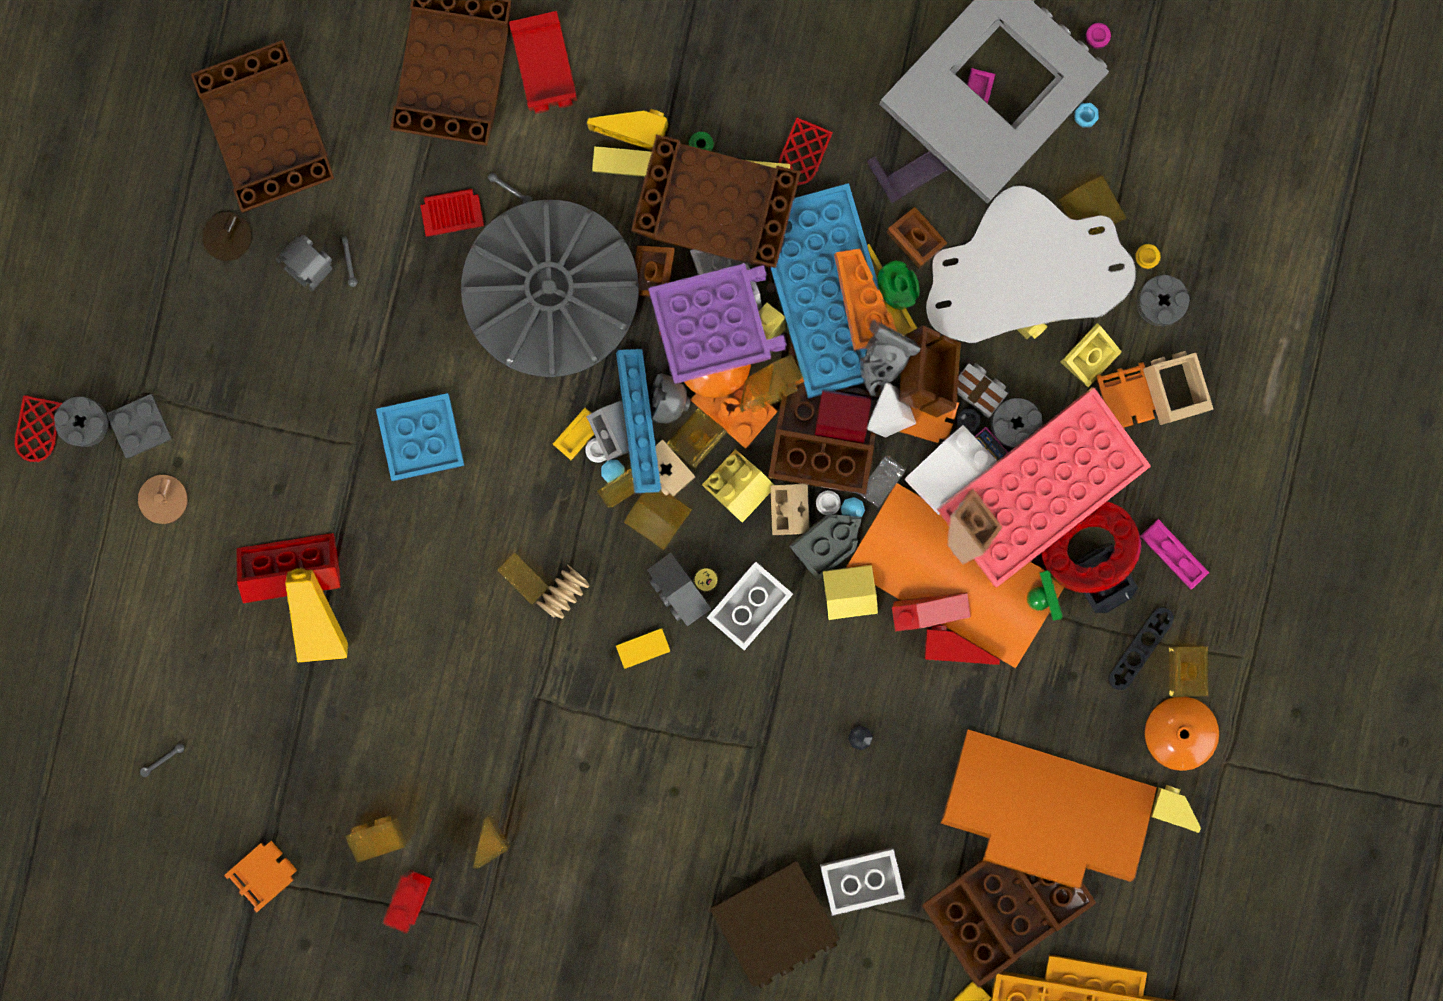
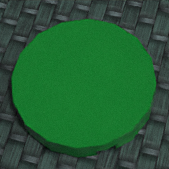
M895 260L883 265L879 270L877 277L878 288L887 304L894 309L903 310L916 303L915 300L919 297L920 293L919 282L915 273L905 267L907 266L905 263Z

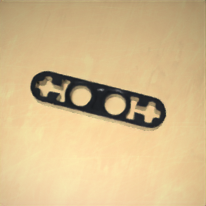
M1157 608L1150 614L1109 673L1108 682L1112 688L1124 690L1132 683L1171 627L1174 616L1169 609ZM1165 612L1168 622L1159 625L1157 629L1162 630L1159 635L1156 630L1149 628L1148 625L1151 622L1155 626L1158 622L1156 615ZM1147 631L1151 632L1155 637L1154 643L1150 646L1144 645L1141 641L1142 634ZM1131 652H1137L1141 657L1140 663L1136 666H1131L1127 662V656ZM1122 663L1126 668L1134 671L1132 675L1126 672L1123 677L1126 681L1125 684H1114L1116 682L1114 675H1120L1124 670L1120 668Z

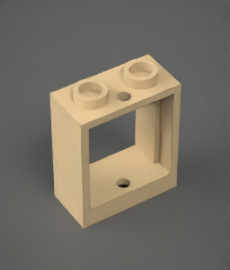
M1186 351L1173 354V359L1166 361L1165 357L1150 361L1152 366L1143 369L1160 425L1213 410L1196 353L1187 355ZM1182 364L1194 405L1171 411L1159 370Z

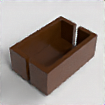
M921 326L905 334L904 336L916 342L920 347V351L916 355L909 356L908 363L901 372L899 401L914 408L920 407V411L936 418L956 409L961 343L945 335L940 337L939 332L926 326Z

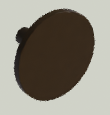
M222 212L214 215L207 221L203 229L202 240L205 249L211 256L221 261H233L242 257L247 252L251 244L252 234L244 218L232 212Z

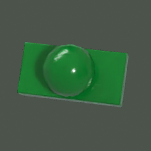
M1050 571L1039 572L1043 587L1032 588L1027 594V603L1030 608L1036 611H1043L1049 607L1053 621L1062 619L1063 616Z

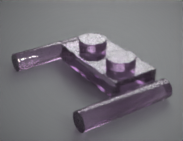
M931 151L887 177L875 156L867 161L891 203L896 202L949 170Z

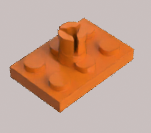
M746 382L738 390L724 397L709 398L696 393L691 398V401L745 448L749 446L778 412L773 405Z

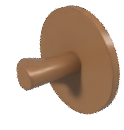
M169 475L151 477L142 485L138 495V504L143 515L150 521L158 524L176 521L184 513L188 502L187 492L183 484L178 479Z

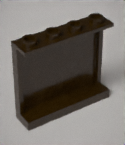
M797 860L790 862L710 907V911L753 988L757 985L759 988L767 986L773 982L771 978L780 973L781 976L790 973L794 970L793 965L800 961L803 964L810 962L816 958L815 953L822 949L824 952L835 948L837 946L836 941L840 940Z

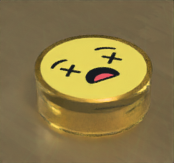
M701 568L694 575V584L700 591L710 592L718 584V575L711 568Z

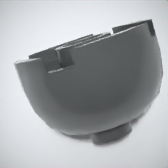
M658 374L650 391V394H653L652 404H650L652 421L666 424L674 422L682 415L683 411L688 410L690 397H687V391L682 382L674 384L673 377L667 374Z

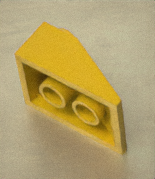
M650 109L649 112L637 111L588 118L587 121L588 128L591 131L651 151L656 134L664 136L668 123L667 118L663 117L664 113Z

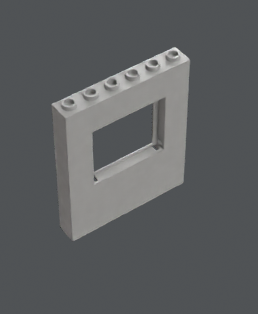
M974 0L879 103L882 108L987 204L1109 72L1106 69V63L1099 57L1094 58L1088 52L1089 49L1080 40L1075 41L1070 36L1071 32L1063 24L1058 25L1052 19V14L1044 7L1039 8L1034 3L1035 0ZM999 26L1056 77L1012 125L955 75Z

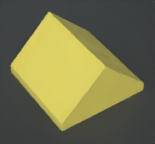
M1096 324L1060 362L1089 388L1096 380V375L1102 374L1122 351L1103 328Z
M872 565L823 571L829 620L878 613Z

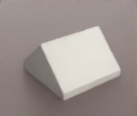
M885 384L867 427L868 430L887 437L917 424L910 406L899 401L900 389L890 384Z

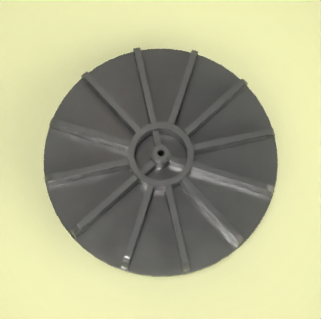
M539 200L524 203L511 208L495 218L484 228L473 243L467 255L461 279L464 313L472 332L480 344L493 357L506 366L525 374L540 377H559L575 374L594 366L606 358L619 345L629 330L638 302L639 283L636 265L631 251L620 233L611 223L591 209L561 200Z

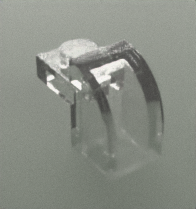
M885 455L868 479L866 495H860L879 508L906 468L888 455Z

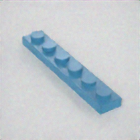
M642 349L618 350L616 357L635 493L659 492L661 484Z

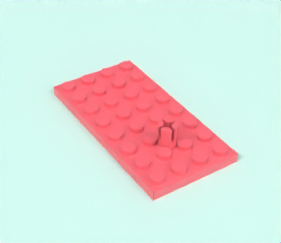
M1090 388L948 499L937 510L950 526V519L954 511L968 492L972 489L975 490L1003 527L986 552L974 558L992 585L997 588L1151 466L1095 388Z

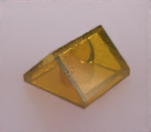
M1103 175L1083 184L1059 199L1072 220L1106 216L1115 225L1126 219ZM1105 227L1091 228L1088 233L1090 235L1099 234L1105 231Z
M698 408L667 445L692 468L696 469L728 431Z
M661 490L659 492L643 493L624 523L664 550L692 510L670 494L666 496Z
M1169 647V696H1208V647Z
M487 816L484 819L473 868H480L511 847L491 816Z

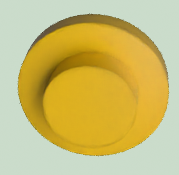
M1151 244L1142 245L1136 251V262L1145 269L1155 267L1160 261L1158 248Z

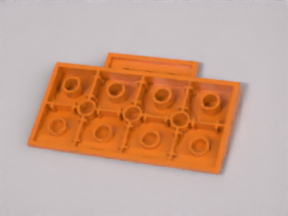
M895 483L846 568L872 565L875 586L899 600L967 592L971 617L941 625L947 626L948 629L1016 668L1050 612L1049 607L1043 611L1033 610L1027 603L1028 592L1034 587H1043L1039 572L1045 570L1029 562L997 588L994 587L974 559L962 564L952 553L948 546L950 526L941 514L938 515L922 497ZM1052 578L1058 599L1064 587Z
M968 729L941 824L989 838L983 860L1070 887L1080 888L1085 868L1131 882L1135 878L1157 787Z

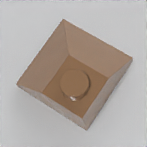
M974 489L968 492L950 519L948 546L962 564L984 554L1003 528Z

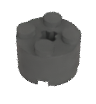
M302 234L300 237L295 236L276 257V260L279 264L283 261L287 265L284 268L287 273L304 287L309 284V290L314 291L332 271V259L322 250L318 253L312 247L313 242Z
M1160 275L1150 279L1141 287L1137 296V309L1142 319L1148 324L1168 326L1183 317L1188 309L1190 298L1186 287L1180 280L1169 275ZM1165 296L1167 298V305L1160 306L1158 304L1160 301L1159 297Z
M86 397L70 398L60 405L54 416L56 431L61 439L68 444L78 447H91L101 442L106 436L109 423L107 411L95 400ZM80 417L86 418L84 427L78 426Z
M1021 398L1005 401L996 408L991 418V429L994 437L1001 445L1014 449L1042 427V415L1038 408L1030 401ZM1019 418L1022 428L1018 427L1014 430L1012 428L1013 423L1010 421L1011 419Z

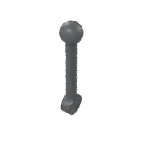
M496 173L488 175L490 182L498 183L523 200V204L532 202L530 196H524L500 180Z
M344 236L342 237L350 278L348 285L355 287L358 281L354 278L348 238Z
M181 743L176 744L175 749L149 767L142 768L140 770L141 776H149L151 771L176 753H182L184 745Z

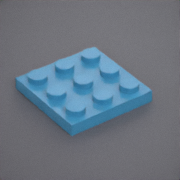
M449 393L376 409L391 481L465 466Z

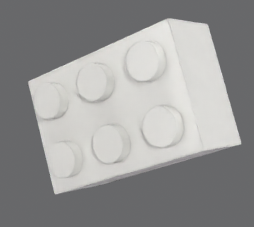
M755 562L707 618L745 650L793 594Z
M893 848L820 864L832 915L905 898Z

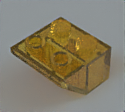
M792 355L773 362L746 379L740 404L741 412L749 409L756 412L766 407L765 402L772 405L783 399L782 394L786 397L798 391L796 386L805 381Z
M388 815L375 820V825L368 827L367 823L350 829L351 833L345 837L357 863L407 846L398 817L391 819V816Z

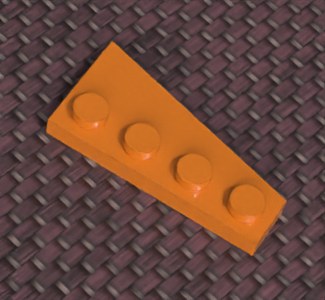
M861 250L836 252L834 257L853 349H866L870 338L874 336L869 329L873 319L897 331L893 323L894 320L891 313H888L880 290H877L873 281V275Z

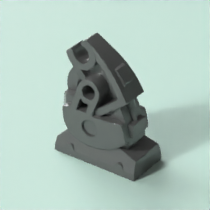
M874 319L869 328L874 336L870 338L866 345V356L860 358V373L867 390L872 396L876 395L874 392L875 386L881 385L880 390L882 392L885 384L893 381L903 371L908 363L909 356L916 355L920 351V347L914 340Z

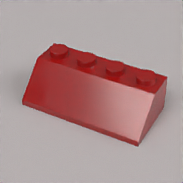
M334 533L236 548L237 585L243 603L288 596L286 588L287 572L295 569L313 570L322 591L341 588Z

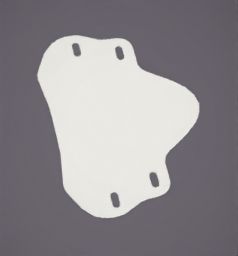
M1013 186L1004 190L994 199L970 242L965 245L941 250L935 255L933 259V285L926 304L927 315L936 331L947 337L968 343H976L1007 331L1058 320L1099 317L1120 303L1131 291L1135 281V266L1130 255L1120 244L1116 228L1110 218L1096 216L1072 220L1038 191L1025 186ZM1105 227V231L1101 234L1090 235L1088 233L1091 228ZM958 258L959 262L956 265L947 267L942 265L944 260ZM1119 263L1125 265L1123 270L1116 272L1108 271L1110 265ZM950 300L952 302V305L947 308L937 309L935 307L936 303Z

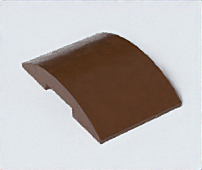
M791 342L768 478L866 495L876 433L867 429L864 444L815 436L821 395L808 398ZM864 383L835 391L871 397L868 427L882 394L880 390L881 385L875 386L874 392L876 395L873 396L869 393Z
M981 859L936 892L921 906L975 986L979 988L1017 961V958L1091 908L1096 902L1083 882L1080 888L1077 889Z

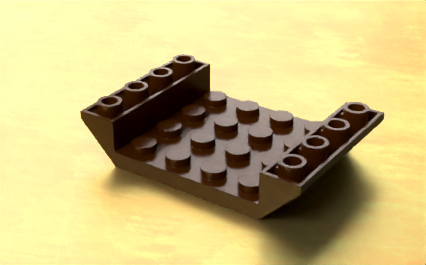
M411 0L410 10L412 13L397 103L393 107L390 130L488 146L494 123L509 32L511 0Z
M284 40L191 74L235 188L233 191L242 213L335 179L329 157Z
M656 134L631 231L657 241L738 262L776 268L801 172L781 166L773 168L680 144V140Z

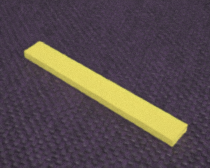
M594 147L592 172L645 177L651 152ZM750 161L773 168L781 166L790 169V164Z

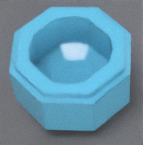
M1082 103L1075 110V122L1081 127H1092L1099 119L1098 109L1092 103Z
M609 460L602 465L601 476L608 483H618L624 477L625 467L618 460Z
M855 497L845 499L840 508L842 515L862 517L865 512L863 502Z

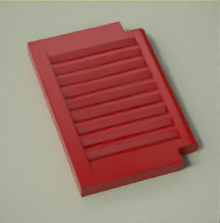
M472 189L424 197L425 204L420 205L426 237L484 226L479 195H473Z

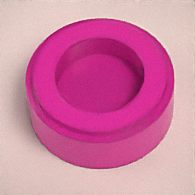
M1095 23L1088 28L1085 38L1089 46L1100 49L1108 44L1111 33L1106 25Z

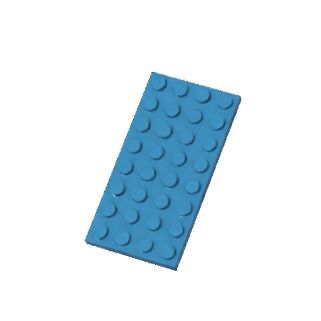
M849 183L794 198L776 268L770 267L808 398L822 395V390L837 391L864 383L860 373V358L866 356L867 348L853 349L834 254L836 252L860 249L873 275V281L877 290L879 288Z

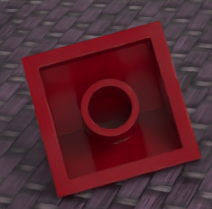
M822 390L815 436L864 444L871 397Z

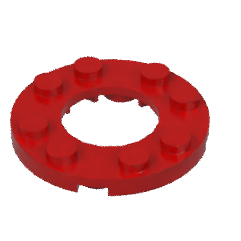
M1106 501L1041 553L1047 570L1050 571L1051 577L1057 583L1076 592L1092 593L1117 585L1131 573L1139 559L1141 539L1138 528L1131 516L1123 508ZM1088 527H1101L1108 530L1115 540V549L1110 559L1094 568H1083L1074 564L1067 552L1073 535Z

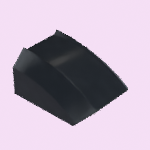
M1111 542L1100 545L1079 559L1074 560L1073 563L1083 568L1097 567L1100 563L1110 559L1115 546ZM1129 574L1124 580L1109 589L1083 593L1095 613H1108L1132 599L1138 587Z

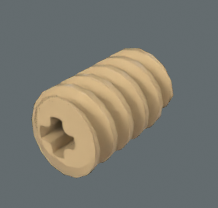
M569 565L567 566L571 571L570 573L563 570L561 572L564 580L555 579L558 587H548L552 595L543 593L542 596L546 602H536L554 618L563 619L565 616L561 609L570 611L571 608L567 602L576 603L577 600L574 594L583 595L580 586L589 587L587 580Z

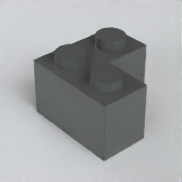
M669 553L647 569L652 576V579L649 580L650 584L657 593L660 590L662 591L659 596L667 607L669 605L673 606L669 610L677 621L682 618L685 624L689 626L711 610L672 553Z

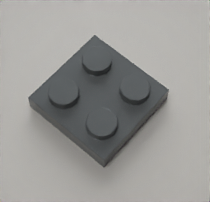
M153 394L107 413V417L126 459L172 440Z

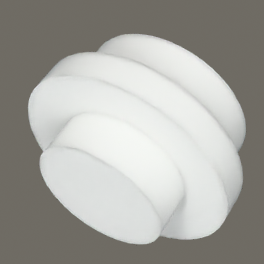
M597 438L590 440L586 446L587 457L597 463L605 461L606 458Z
M833 491L822 492L816 500L817 509L824 515L835 514L841 505L839 496Z

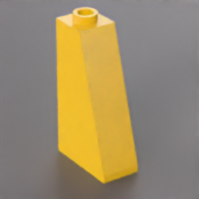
M295 569L287 572L286 588L297 662L347 658L348 642L313 570Z

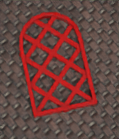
M796 118L779 159V163H781L783 156H785L786 164H790V169H793L792 164L800 161L803 168L800 174L805 173L807 180L798 182L797 186L804 185L813 179L833 133L799 118ZM801 123L811 127L803 130ZM796 124H798L800 132L793 134ZM816 129L823 131L827 134H824L819 137ZM813 130L816 138L808 141L805 133ZM802 134L805 143L797 146L793 137ZM828 137L826 144L823 147L820 139ZM791 139L794 147L786 150ZM818 141L821 149L812 152L809 144ZM807 146L810 154L801 157L798 149ZM795 150L798 159L790 162L787 153ZM821 153V156L817 163L814 155ZM811 157L814 165L806 168L803 160ZM815 168L814 173L809 177L807 171Z
M23 395L15 434V448L24 460L40 462L52 453L57 435L56 428H54L53 435L49 431V428L55 425L52 412L59 408L62 403ZM28 399L36 400V401H40V402L37 403L36 405L32 406V404L30 403V401H29ZM25 402H27L30 409L24 412ZM46 403L56 404V406L49 409ZM43 404L47 412L39 416L35 408ZM33 411L37 419L29 423L25 415ZM49 414L54 422L46 426L42 418ZM23 418L27 425L20 429ZM39 421L44 429L36 433L32 425ZM29 428L33 436L26 440L21 432ZM46 431L50 439L43 443L39 435ZM19 436L23 440V443H21L20 445H18ZM36 438L40 446L33 450L28 442ZM52 442L50 450L48 451L45 446ZM24 445L30 451L25 456L19 450ZM43 448L46 455L39 459L35 452ZM33 455L35 459H29L28 457Z

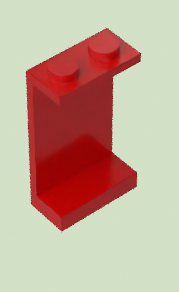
M557 11L510 21L509 25L529 111L534 110L535 114L547 112L549 107L558 105L559 108L572 106L573 101H577V96Z
M411 869L401 877L383 923L404 932L408 931L410 924L415 925L433 878Z

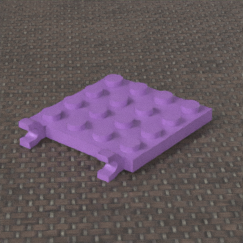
M744 263L649 288L674 384L771 359L770 351L785 350L786 343L783 335L766 340L750 282L766 280L764 265L747 270Z

